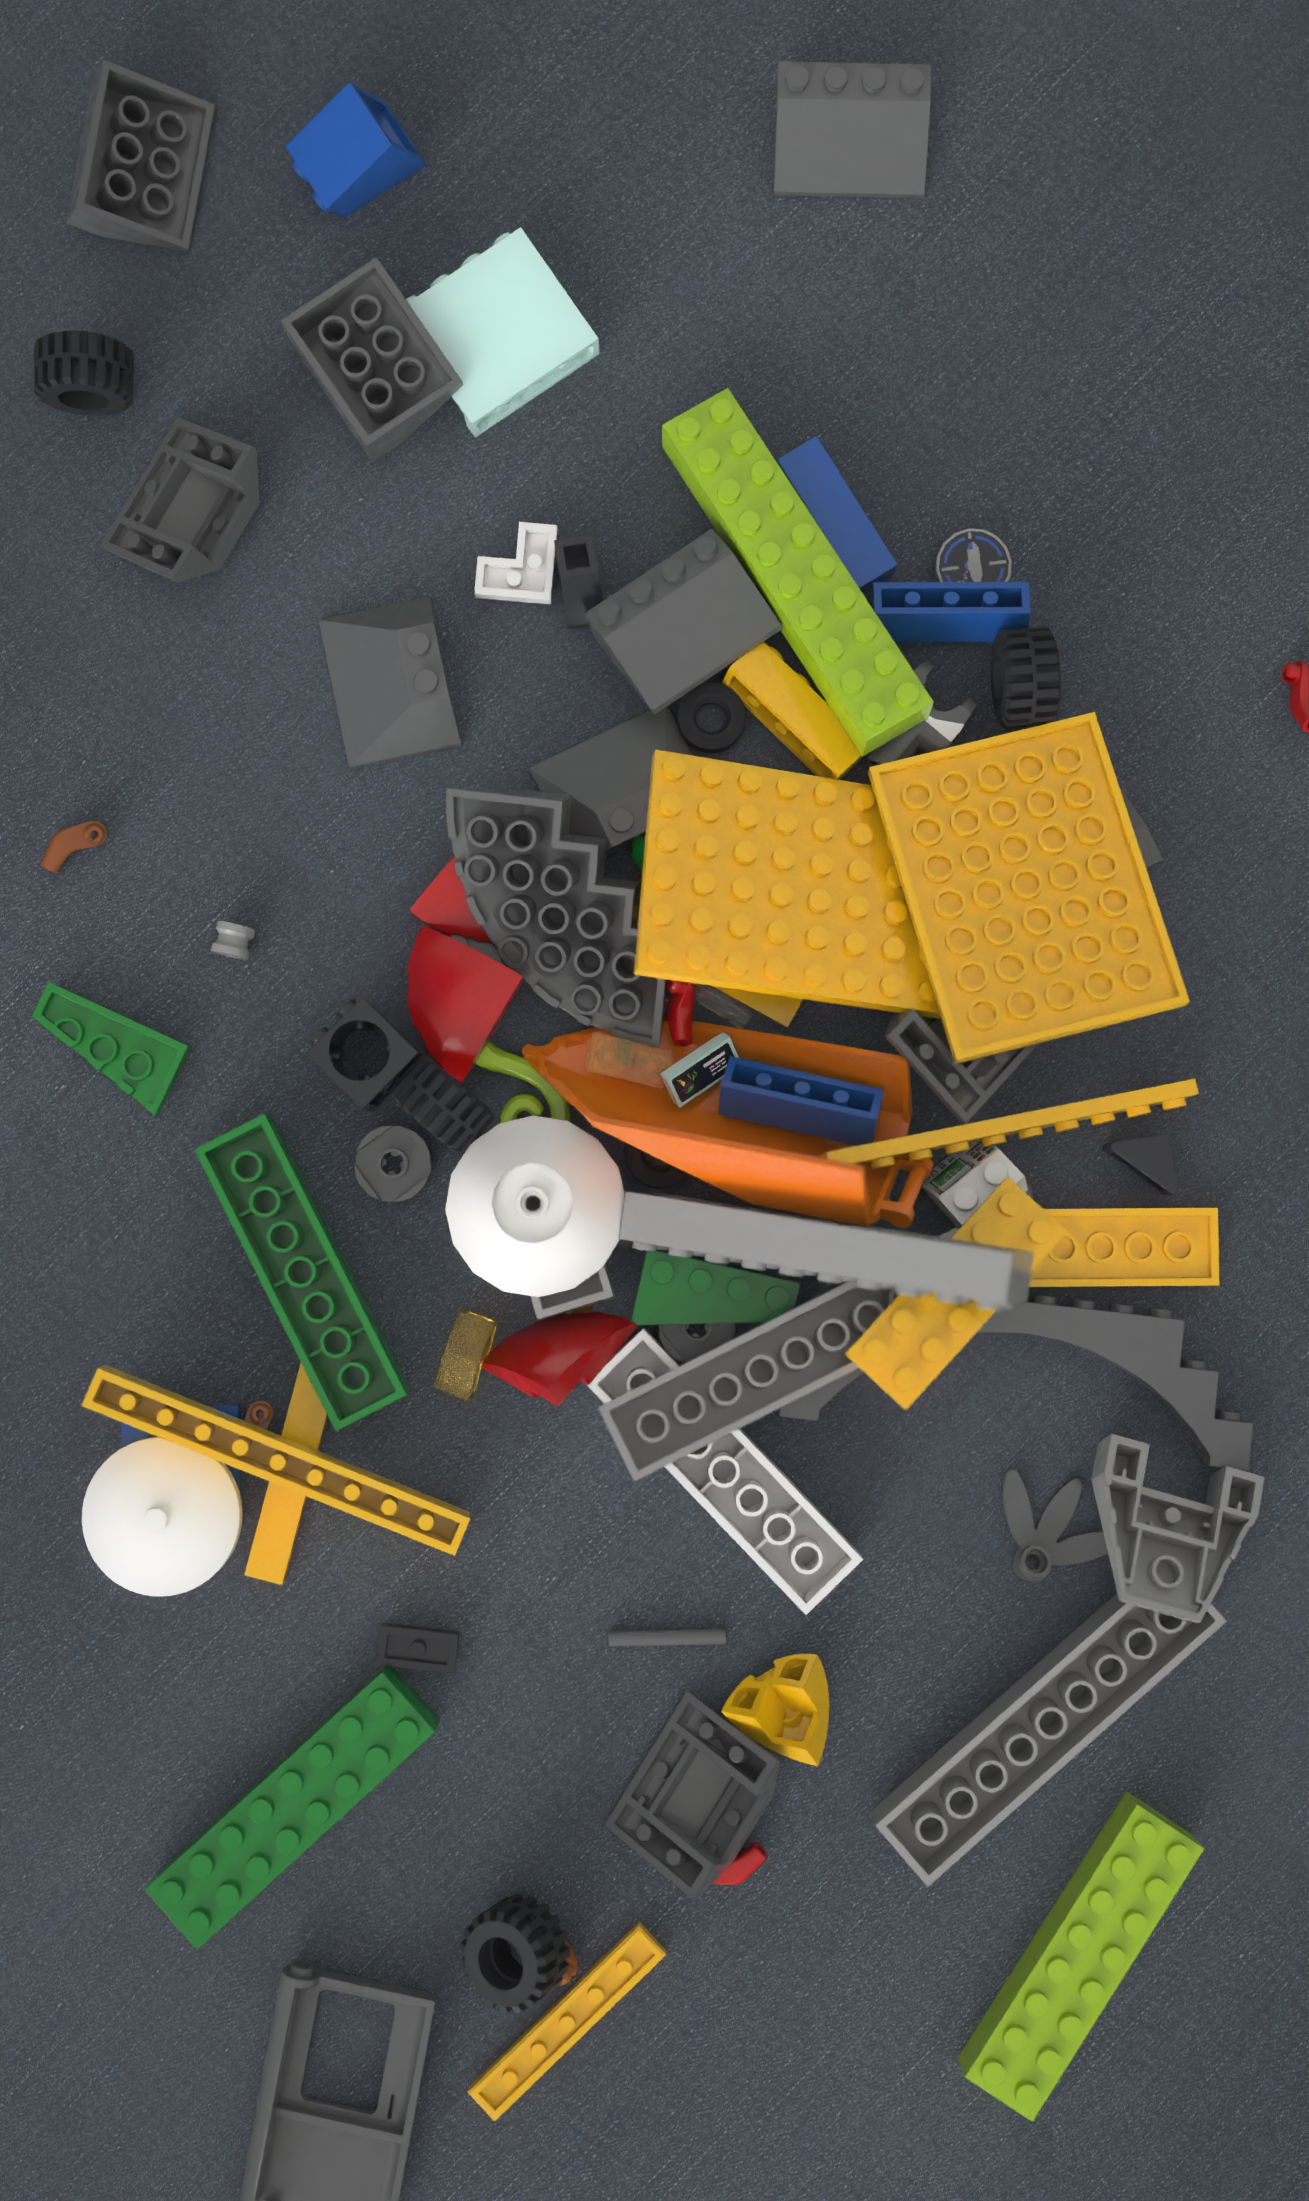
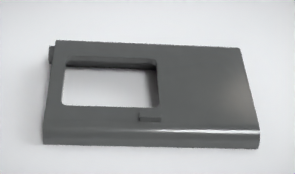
M293 1960L290 1965L282 1968L238 2201H399L436 2002L433 1995L413 1988L316 1968L312 1962L306 1960ZM323 1990L387 2002L394 2006L395 2014L378 2106L373 2111L310 2098L303 2093V2083L319 1997Z

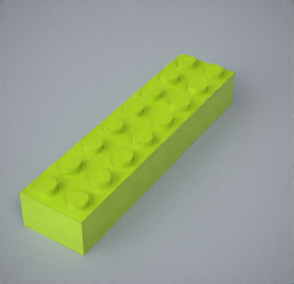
M1125 1792L958 2056L965 2078L1033 2122L1204 1851V1847L1190 1832L1129 1792Z

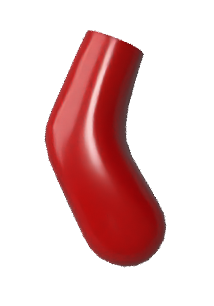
M1302 660L1296 663L1289 662L1282 668L1281 679L1286 684L1291 683L1290 711L1303 731L1309 733V665Z
M667 979L666 986L671 992L667 1007V1020L672 1042L675 1046L691 1045L693 1043L692 1017L695 1002V983Z
M755 1841L736 1856L733 1863L713 1884L738 1885L743 1883L768 1858L766 1850L760 1843Z

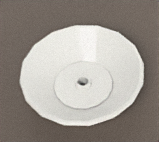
M529 1116L500 1123L469 1145L451 1174L445 1211L453 1245L473 1273L504 1292L542 1297L574 1289L603 1268L620 1240L619 1235L625 1192L618 1166L597 1138L569 1121ZM538 1197L540 1199L541 1206L537 1211H529L527 1209L526 1203L529 1198Z

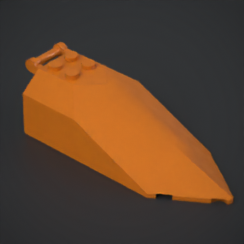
M667 1016L664 1017L659 1047L632 1042L634 1064L618 1065L616 1037L596 1027L553 1037L550 1043L543 1046H534L529 1043L522 1048L523 1058L528 1060L529 1064L564 1099L573 1105L593 1127L753 1205L868 1227L879 1219L889 1220L896 1227L907 1228L913 1221L915 1215L913 1207L923 1180L930 1176L933 1168V1162L930 1158L909 1162L908 1155L894 1158L895 1165L874 1170L871 1169L870 1163L856 1165L819 1158L818 1156L826 1152L855 1147L857 1145L719 1115L720 1085L722 1080L679 1108L673 1103L660 1073L721 1032H724L730 1036L738 1057L741 1059L883 1089L884 1094L880 1118L873 1142L875 1143L905 1137L909 1134L913 1114L910 1064L901 1055L693 1020V1043L688 1046H675L672 1042ZM899 1171H908L909 1175L899 1201H889L888 1199Z

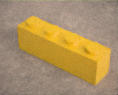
M762 642L741 656L729 667L721 684L732 689L740 697L744 706L816 776L841 780L863 758L827 701L822 699L811 688L810 683L803 675L794 672L783 661L781 654L775 648Z

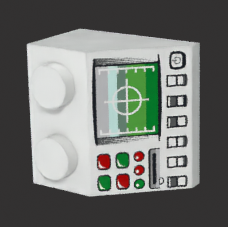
M982 1141L968 1143L969 1150L949 1155L931 1171L928 1178L923 1180L921 1188L958 1229L1005 1178L1009 1177L1024 1192L1028 1190L1025 1176L995 1145L983 1147Z

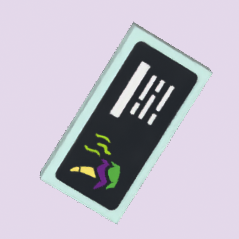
M721 1032L660 1073L673 1103L679 1108L723 1079L730 1056L739 1058L730 1036Z

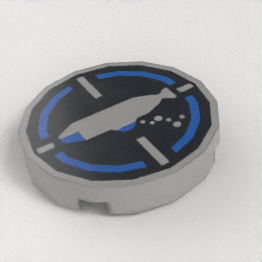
M968 528L954 533L943 543L935 559L934 575L937 582H1008L1011 576L1012 560L1007 546L998 536L984 529Z

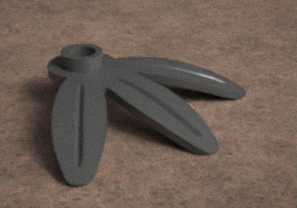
M1009 1468L1005 1471L1002 1486L1003 1509L1009 1529L1019 1545L1013 1555V1567L1021 1579L1027 1582H1038L1048 1576L1052 1565L1080 1564L1108 1554L1103 1531L1079 1534L1057 1543V1539L1067 1527L1077 1507L1082 1490L1080 1478L1074 1477L1056 1491L1045 1506L1036 1529H1034L1033 1513L1024 1483L1014 1468ZM1028 1555L1033 1556L1036 1560V1567L1033 1570L1026 1566L1025 1561Z

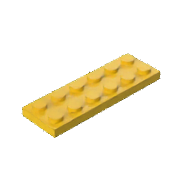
M1007 1177L950 1239L1034 1252L1032 1272L1068 1231ZM933 1292V1295H921V1297L899 1294L846 1351L845 1355L906 1410L996 1310L978 1308L977 1299H973V1302L961 1301V1304L937 1301V1293Z
M1218 1208L1044 1209L1068 1232L1031 1272L1029 1287L1219 1286Z

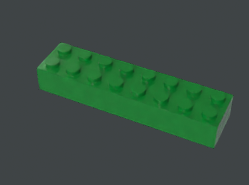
M262 1114L194 1149L335 1431L409 1394L412 1390L273 1115Z
M383 1666L153 1877L144 1890L198 1950L435 1733L440 1719L393 1667Z

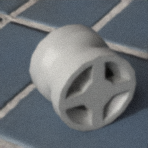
M217 921L216 930L219 934L217 941L212 943L210 951L236 959L249 960L250 951L248 950L249 940L254 938L256 930L235 923Z

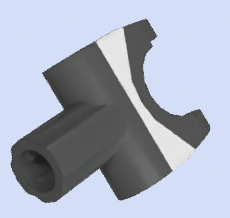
M928 661L923 662L914 670L923 686L934 669V666ZM969 697L962 706L959 704L949 711H937L932 708L928 719L870 752L867 760L872 766L912 757L918 749L925 754L948 748L956 739L978 703Z

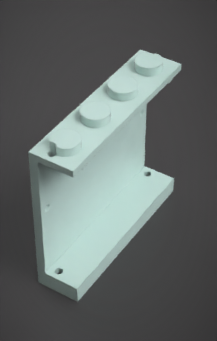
M521 227L511 234L509 232L502 234L495 240L493 246L483 253H475L469 256L458 270L450 275H441L433 281L428 290L419 296H410L406 299L463 381V386L452 395V398L463 412L466 425L474 437H477L599 355V339Z

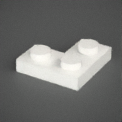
M519 522L516 559L478 556L475 598L551 604L556 557L554 540H557V525Z

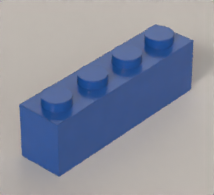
M817 436L777 459L781 470L861 592L865 594L872 590L873 582H885L893 577L898 564Z
M873 582L871 607L894 642H994L999 630L1028 628L1031 615L1029 582Z
M730 1056L720 1085L719 1115L860 1146L874 1142L884 1090Z

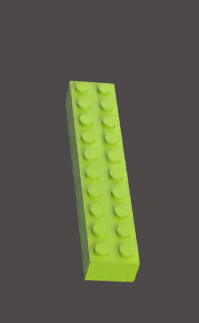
M727 388L663 424L662 448L722 541L733 552L782 626L781 632L861 756L867 755L928 719L934 701L730 390Z

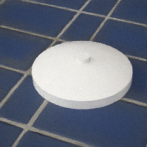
M158 1436L149 1437L133 1442L118 1450L97 1470L87 1488L83 1502V1534L92 1558L98 1567L115 1583L142 1595H177L202 1585L227 1562L235 1549L241 1532L242 1500L237 1483L225 1463Z

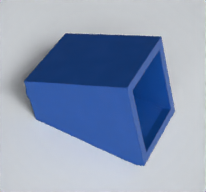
M351 82L337 93L285 146L294 159L292 167L304 181L309 182L315 192L312 196L316 203L325 212L332 211L344 217H347L408 178L426 164L386 102Z

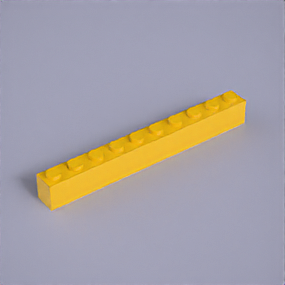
M107 1365L97 1369L81 1405L454 1556L470 1521V1512Z

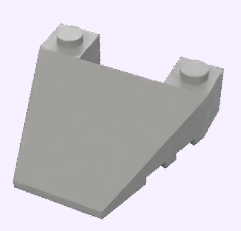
M1110 1434L1098 1442L1091 1482L1119 1601L1200 1623L1224 1580L1223 1576L1232 1559L1236 1558L1242 1547L1240 1544L1247 1531L1253 1526L1259 1515L1264 1477L1225 1466L1210 1474L1205 1504L1143 1487L1150 1444Z

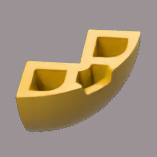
M795 1654L778 1658L773 1661V1669L757 1678L753 1675L747 1676L731 1693L721 1712L744 1734L770 1750L799 1762L819 1766L826 1742L829 1722V1691L824 1667L817 1654Z

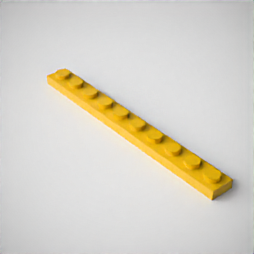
M1191 1079L829 1151L818 1157L856 1165L870 1163L872 1170L895 1165L894 1158L908 1155L909 1162L931 1158L932 1150L945 1148L946 1155L969 1150L968 1143L982 1141L983 1147H989L1005 1143V1136L1018 1133L1020 1140L1043 1135L1042 1128L1055 1126L1056 1132H1063L1078 1128V1121L1091 1119L1092 1125H1098L1114 1121V1114L1126 1112L1127 1117L1132 1118L1151 1113V1106L1161 1104L1163 1111L1186 1106L1185 1099L1197 1095L1199 1092L1196 1080Z

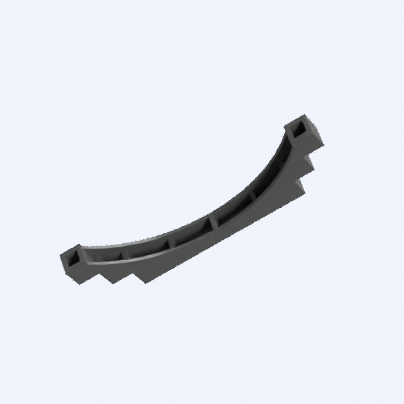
M1034 1294L1033 1302L1014 1303L1013 1309L1002 1308V1311H996L976 1332L1024 1333L1061 1340L1084 1348L1114 1363L1139 1380L1155 1394L1182 1423L1200 1450V1462L1212 1467L1224 1468L1228 1466L1249 1471L1253 1423L1241 1419V1413L1235 1411L1217 1410V1415L1215 1416L1219 1372L1207 1369V1362L1201 1360L1183 1359V1365H1180L1185 1320L1172 1318V1310L1149 1308V1315L1135 1314L1134 1306L1113 1303L1110 1305V1311L1095 1309V1301L1072 1299L1071 1306L1056 1305L1057 1297ZM858 1368L777 1409V1414L779 1417L818 1421L819 1410L842 1388L864 1372Z

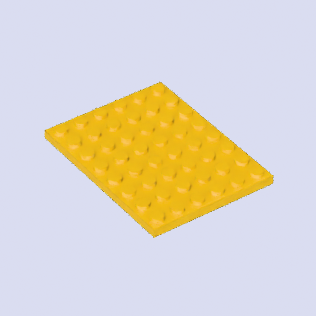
M1095 712L869 767L868 775L955 1064L1184 1007L1190 1002Z
M655 749L651 764L635 975L903 1013L914 1009L919 1016L941 1019L872 785Z

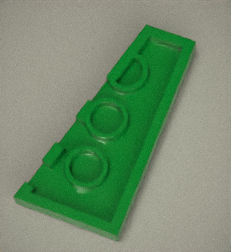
M51 982L47 983L32 1014V1017L83 1056L98 1071H101L114 1081L118 1087L140 1102L150 1113L159 1117L191 1046Z
M657 1250L646 1251L631 1321L635 1322L636 1325L769 1322L795 1309L800 1283L688 1257L673 1256Z

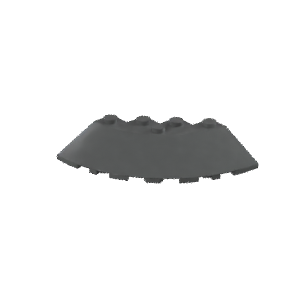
M447 787L446 821L448 836L451 838L452 850L456 861L454 862L456 874L460 877L467 897L465 899L478 925H482L485 933L497 948L496 952L509 968H513L518 974L523 976V980L533 987L532 990L553 1007H559L577 1018L576 1021L586 1026L592 1025L602 1031L611 1033V1036L629 1042L659 1047L669 992L666 986L667 979L634 974L642 881L604 877L607 838L569 834L572 795L526 790Z

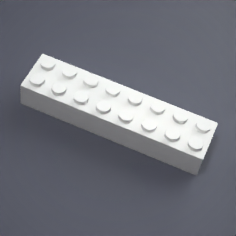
M643 1326L614 1354L587 1386L606 1404L681 1365ZM741 1428L664 1466L805 1615L863 1560L859 1551Z

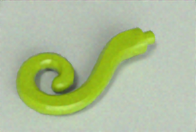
M490 1041L488 1042L475 1064L530 1083L545 1097L552 1119L570 1122L569 1102L529 1064L528 1060L494 1046ZM516 1095L503 1107L500 1116L501 1123L516 1120L518 1114L522 1111H528L533 1116H541L544 1111L543 1105L533 1095Z

